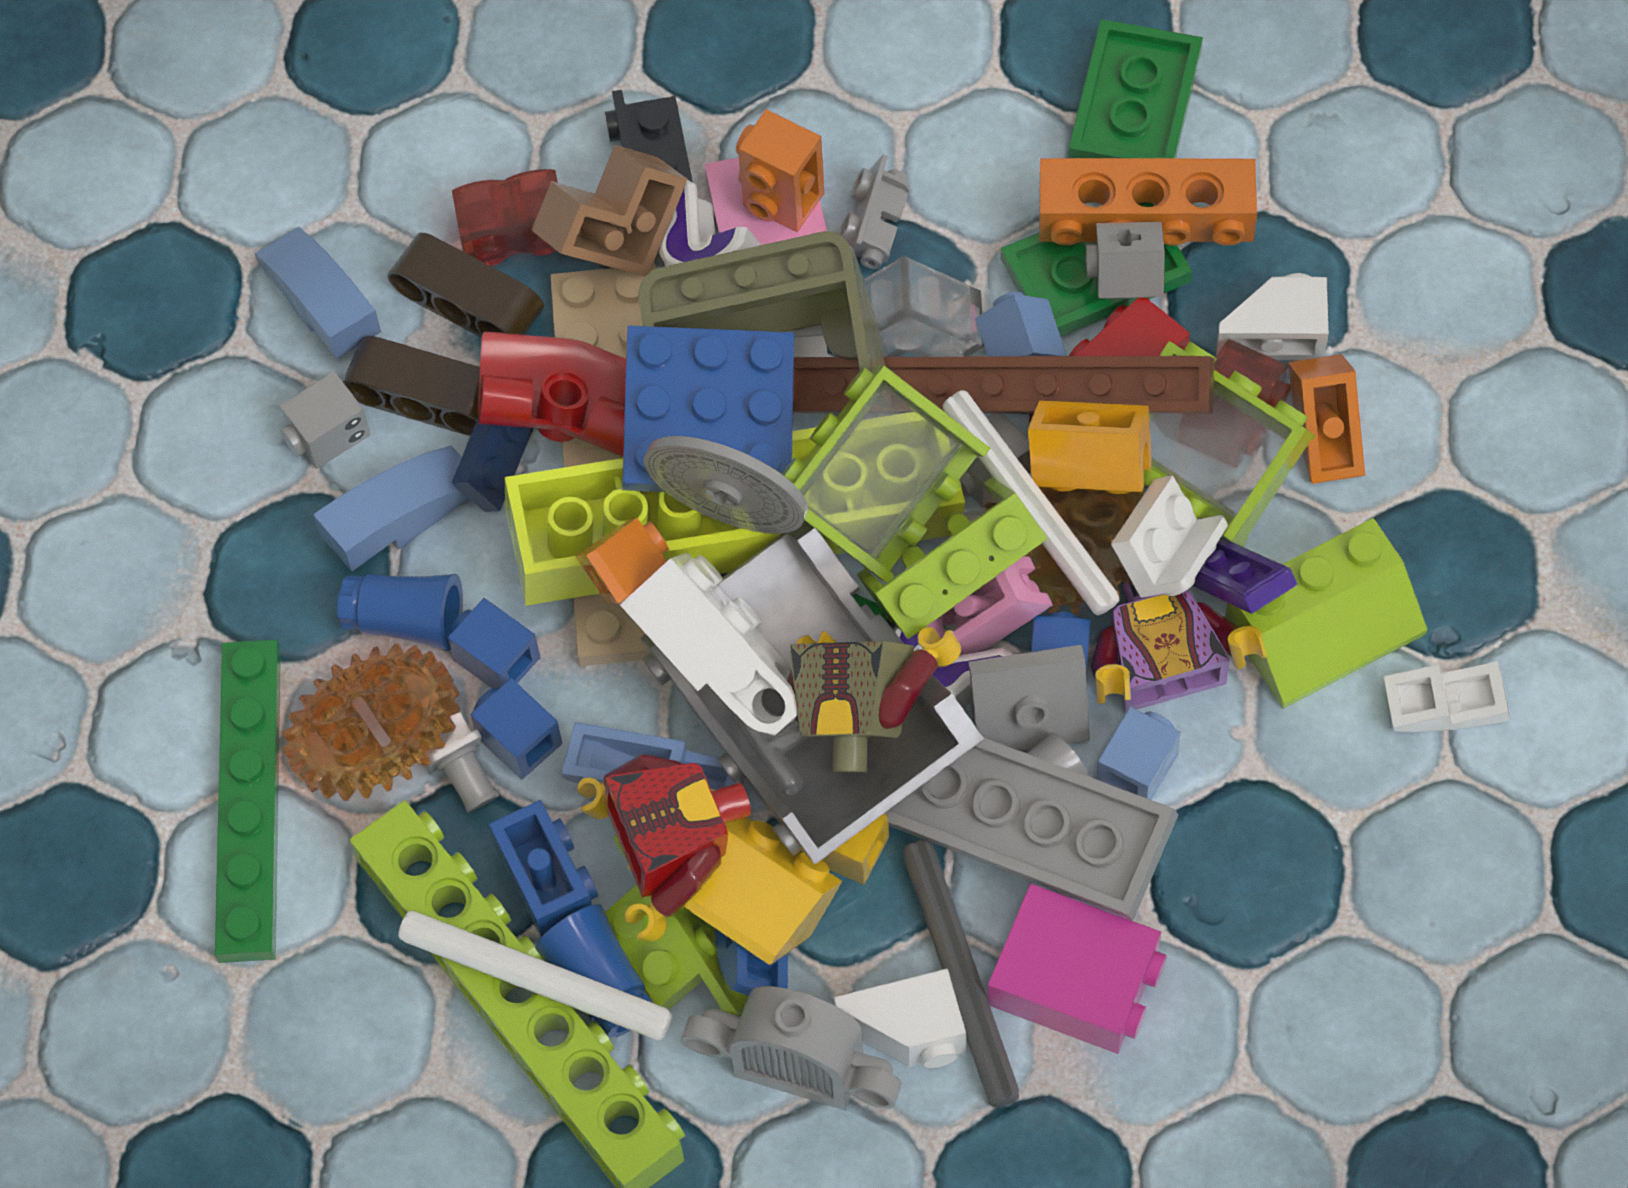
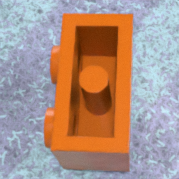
M766 109L755 125L749 124L745 127L736 145V153L739 154L740 165L738 180L741 182L743 206L747 207L760 220L767 222L773 220L798 233L825 194L822 137Z

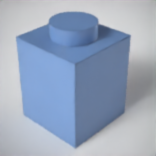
M1022 292L1007 293L994 300V307L975 318L987 356H1067L1048 299L1025 296Z
M1130 707L1098 760L1096 780L1152 800L1178 756L1181 732L1176 730L1167 718L1158 713L1147 711L1144 714Z

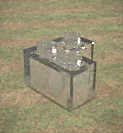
M905 256L863 279L878 323L883 357H899L908 351L921 357L969 356L984 348L975 320L976 317L983 314L981 290Z

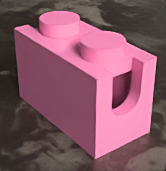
M1023 556L926 627H934L942 639L945 634L943 625L956 623L958 629L953 631L961 645L960 655L985 651L1053 606L1048 594L1040 592L1037 584L1029 580L1027 574L1035 570V567L1030 557Z

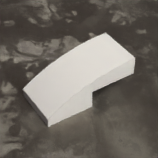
M1498 661L1442 673L1438 664L1384 676L1394 731L1426 732L1454 730L1511 721Z

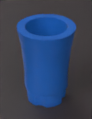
M367 574L365 577L347 575L342 580L341 590L337 599V618H339L341 628L360 630L362 634L386 636L418 642L446 651L451 650L448 640L450 629L457 617L463 612L462 583L457 574L433 576Z
M600 904L587 906L567 916L549 929L535 945V949L545 962L653 1003L645 993V984L628 960L612 930L603 906ZM587 1013L591 1021L597 1022L609 1038H617L631 1031Z

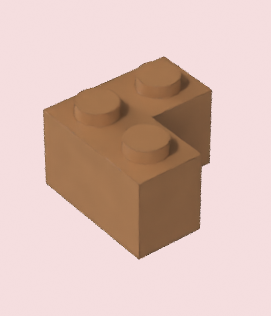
M614 145L595 193L551 181L532 231L561 254L647 276L688 179L656 156Z

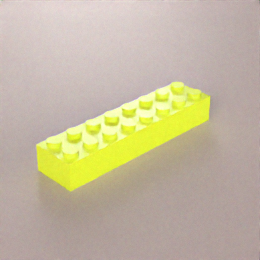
M916 412L861 420L805 493L804 498L807 505L865 550L873 549L950 449L948 437ZM817 427L792 431V460L797 457L803 462L816 445V443L810 440V437ZM623 458L505 477V511L525 606L600 594L575 556L631 518H638L642 525L649 521L654 524L669 547V550L662 554L666 561L685 553H689L694 559L702 555L715 567L719 574L731 572L783 534L755 532L720 522L684 505L667 492L622 490ZM961 486L950 501L943 500L924 525L927 531L920 541L951 536L945 526V520L952 512H960L962 514L964 512L965 499ZM821 534L835 555L846 553Z

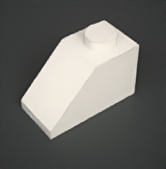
M1293 273L1285 277H1271L1219 323L1216 345L1217 360H1305L1324 357L1329 334L1327 277H1311L1303 273Z
M948 969L834 997L835 1006L847 1012L859 1023L863 1042L909 1067L923 1064L926 1068L942 1067L954 1062L959 1054L966 1053V1031Z

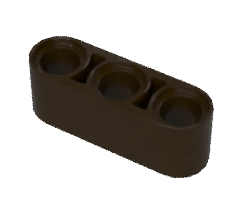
M418 233L387 273L390 284L400 294L482 338V334L485 332L525 335L542 313L545 306L538 294L527 285L428 233Z
M365 336L360 340L342 380L358 403L471 436L478 419L479 366L380 337Z

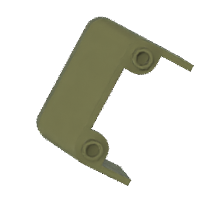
M823 231L660 267L651 271L643 279L639 288L638 297L643 326L789 332L822 324L824 341L831 352L837 357L845 360L858 359L860 371L865 367L872 372L876 365L885 366L878 323L855 252L841 235L834 232ZM886 389L875 401L880 408L891 406L890 394Z

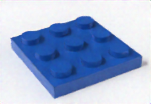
M628 326L622 490L665 492L646 471L644 457L649 445L654 440L667 436H687L716 442L750 455L782 474L792 461L794 333Z

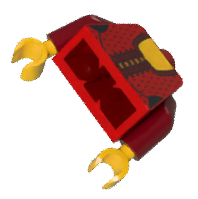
M646 754L638 755L605 774L603 783L589 777L583 778L577 786V792L585 798L596 796L594 801L584 805L581 811L597 820L610 817L642 898L651 896L652 903L649 906L642 903L633 904L625 912V920L631 924L638 923L646 914L648 915L649 923L646 929L637 935V939L646 942H654L662 937L667 927L665 916H673L691 900L721 865L722 857L726 853L728 840L726 823L751 815L749 798L744 786L740 782L711 791L702 767L699 764H682L680 761Z

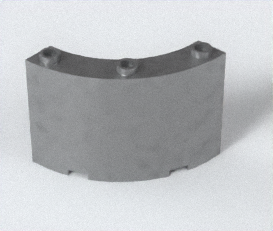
M805 521L797 530L783 533L724 576L723 580L718 584L731 601L740 597L752 608L761 620V623L756 628L791 669L790 644H796L797 640L805 635L811 636L817 643L822 631H827L836 642L887 641L904 644L880 614L876 616L867 604L862 607L857 604L852 595L860 590L859 586L841 564L816 527L811 526ZM647 634L640 638L650 652L642 660L661 686L668 681L673 683L695 715L723 750L724 754L718 757L717 761L724 771L729 774L734 783H742L746 780L779 822L778 825L773 827V830L791 855L795 856L802 850L814 864H817L984 739L955 696L932 675L902 724L901 733L897 738L867 739V773L833 772L832 739L803 737L796 719L776 735L752 729L722 701L709 685L697 691ZM765 689L762 695V703L765 708L772 714L783 715L785 702L782 696L775 689Z

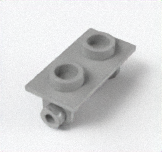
M885 154L879 158L870 170L862 168L851 190V197L857 199L853 213L849 212L846 215L838 232L852 247L855 255L861 258V264L869 269H879L882 263L888 261L898 228L880 220V217L883 216L897 223L901 218L910 190V185L907 182L908 177L904 172L896 169H891L888 172L884 170L888 158Z

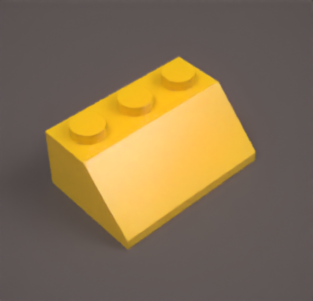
M748 817L726 823L728 840L726 853L722 857L721 865L684 907L771 965L811 937L841 885L842 880L829 872L830 868L823 860L814 864L804 852H799L792 856L774 832L773 826L762 821H752Z

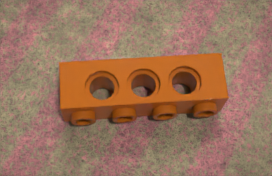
M1040 158L1039 242H1055L1060 245L1096 242V223L1161 222L1163 241L1167 245H1181L1186 242H1216L1221 245L1254 242L1257 219L1256 158ZM1089 202H1096L1101 204L1102 206L1089 207L1085 204ZM1149 202L1155 204L1156 206L1143 207L1140 206L1139 203ZM1202 202L1210 206L1197 207L1193 203Z

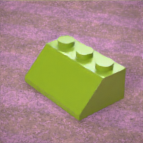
M1374 518L1283 563V565L1291 568L1298 584L1253 614L1227 603L1225 616L1226 619L1239 628L1252 626L1261 631L1267 657L1261 659V656L1257 654H1249L1248 657L1282 709L1427 634L1428 630L1404 562Z

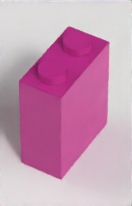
M1030 883L988 983L989 1005L1119 1054L1125 1036L1135 1039L1142 1025L1147 1006L1139 1004L1145 986L1148 985L1156 988L1162 975L1167 955L1159 952L1161 931Z

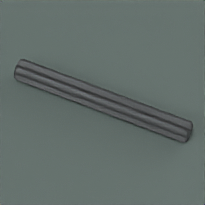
M928 840L910 843L904 847L903 858L942 970L948 969L966 1031V1039L988 1102L992 1107L1011 1104L1018 1100L1019 1088L933 843Z

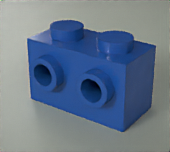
M541 800L489 823L496 851L540 938L558 922L572 913L592 905L591 900L599 897L587 868L582 866L576 869L568 852L575 848L563 821L559 818L552 822Z

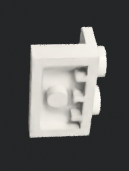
M1171 475L1153 480L1111 545L1141 598L1160 594L1175 596L1185 592L1194 584L1196 575L1207 558L1215 551L1216 544L1228 527V524L1223 515L1197 520L1190 501L1184 496L1174 476Z

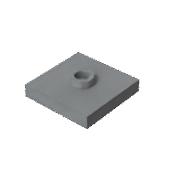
M1082 645L969 662L973 720L975 727L982 737L1019 751L1031 750L1051 732L1059 735L1067 744L1090 741L1086 666Z

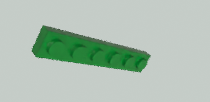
M278 640L222 643L215 957L218 963L276 960L281 648Z

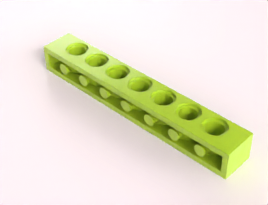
M404 800L349 839L357 862L402 919H404L407 912L416 911L544 961L535 949V945L527 936L517 940L506 926L511 922V918L499 900L492 893L484 898L472 884L478 878L466 859L459 852L450 856L439 843L444 839V835L426 811L417 815L406 800ZM426 861L432 864L424 874L411 876L405 873L407 868L415 862ZM457 902L465 905L464 910L455 917L444 918L438 915L439 911L449 903ZM429 952L615 1188H649L685 1161L680 1142L685 1137L683 1130L665 1108L657 1113L644 1098L649 1093L645 1082L631 1065L628 1064L623 1069L620 1068L609 1054L614 1050L612 1042L595 1021L586 1025L574 1011L575 1008L534 992L524 1002H508L505 1000L507 994L519 986ZM561 1029L568 1033L567 1038L557 1046L549 1047L539 1043L541 1037L549 1030ZM595 1072L603 1076L602 1082L594 1089L580 1090L574 1086L576 1079L584 1073ZM621 1116H631L639 1121L636 1128L628 1134L618 1135L608 1129L610 1124Z

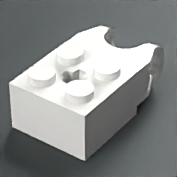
M689 553L670 558L622 602L620 606L697 691L709 685L722 701L749 727L756 731L776 735L798 715L795 694L790 684L786 681L791 668L756 628L761 623V620L752 608L740 597L731 601L721 590L718 584L723 578L705 557L699 555L694 559ZM765 689H775L782 696L785 702L783 715L772 714L765 708L762 703V695Z

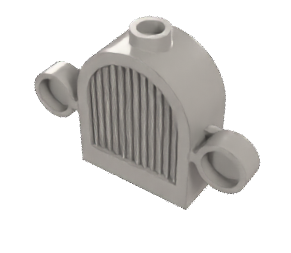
M771 986L752 989L741 1016L717 1009H708L702 1016H689L681 1037V1042L697 1053L710 1057H730L732 1059L734 1077L845 1111L851 1095L871 1106L887 1109L893 1108L902 1085L900 1079L893 1075V1068L888 1061L863 1053L862 1030L859 1023L851 1015L825 1000L792 989Z

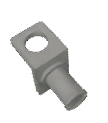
M448 692L435 696L401 716L400 722L429 774L436 770H445L463 801L467 813L485 806L499 796L474 754L478 750L482 736L478 729L470 731ZM434 712L446 715L453 725L451 737L441 744H432L426 741L420 732V724L423 718Z

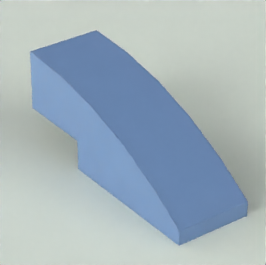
M297 227L254 253L257 261L311 332L315 330L335 359L356 348L363 337L375 336L381 332L376 310L335 260L302 228Z
M450 445L402 462L371 477L313 514L319 535L351 571H354L391 543L398 549L402 548L469 499L451 483L462 456Z
M578 722L574 723L561 772L562 778L576 784L583 778L589 777L603 783L605 774L638 755L646 754L680 761L682 764H699L702 767L710 789L717 790L735 784L717 761L719 756L687 751L685 741Z

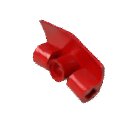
M485 332L482 334L480 349L478 424L535 428L542 436L552 441L568 442L577 438L623 457L626 359L575 339Z

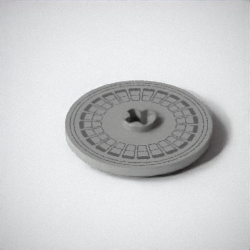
M667 436L654 440L649 445L645 454L644 466L657 485L684 505L720 522L750 531L780 534L792 532L800 528L807 515L808 505L806 499L791 481L767 464L731 447L694 437Z

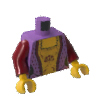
M1129 577L1122 584L1128 603L1112 609L1111 625L1100 632L1090 667L1096 682L1098 704L1105 703V696L1108 694H1121L1122 706L1125 713H1127L1130 707L1137 710L1225 685L1227 683L1230 661L1228 654L1232 656L1234 666L1237 669L1246 667L1244 656L1257 654L1262 659L1267 657L1261 631L1258 628L1252 626L1237 627L1206 603L1196 602L1189 590L1175 596L1160 594L1141 598Z

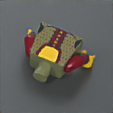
M934 627L923 628L918 634V643L922 649L915 651L914 645L887 641L836 642L827 631L820 633L817 643L811 636L805 635L800 637L796 644H790L792 669L786 681L790 684L795 694L798 713L795 719L799 724L803 737L833 740V772L867 773V739H895L900 735L902 724L906 720L920 692L937 668L952 664L960 656L961 645L952 630H947L941 639Z

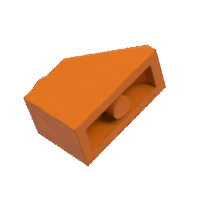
M1342 354L1288 362L1292 406L1308 417L1302 427L1315 435V438L1309 442L1303 451L1311 484L1365 476L1356 371Z
M631 518L575 557L605 602L619 604L667 562L662 554L669 550V547L651 521L642 525L638 518Z

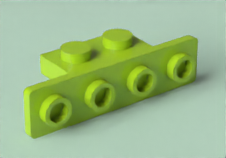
M616 834L613 836V840L626 859V856ZM637 884L605 912L618 942L631 965L645 984V990L654 1004L670 1010L704 981L722 1011L737 1016L742 1015L748 996L731 990L727 985L718 960L715 929L706 924L703 919L683 906L673 916H665L667 927L660 939L654 942L637 939L639 932L644 931L649 923L648 915L646 914L638 923L631 924L626 922L625 912L633 904L642 903L649 906L652 903L651 896L642 898Z

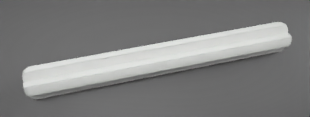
M961 390L946 399L942 405L945 413L991 448L985 457H977L994 479L1016 492L1048 538L1042 543L1092 612L1096 615H1102L1112 609L1119 602L1117 591L968 392Z
M416 911L407 912L400 925L398 937L405 943L655 1040H662L670 1026L672 1013L667 1008Z

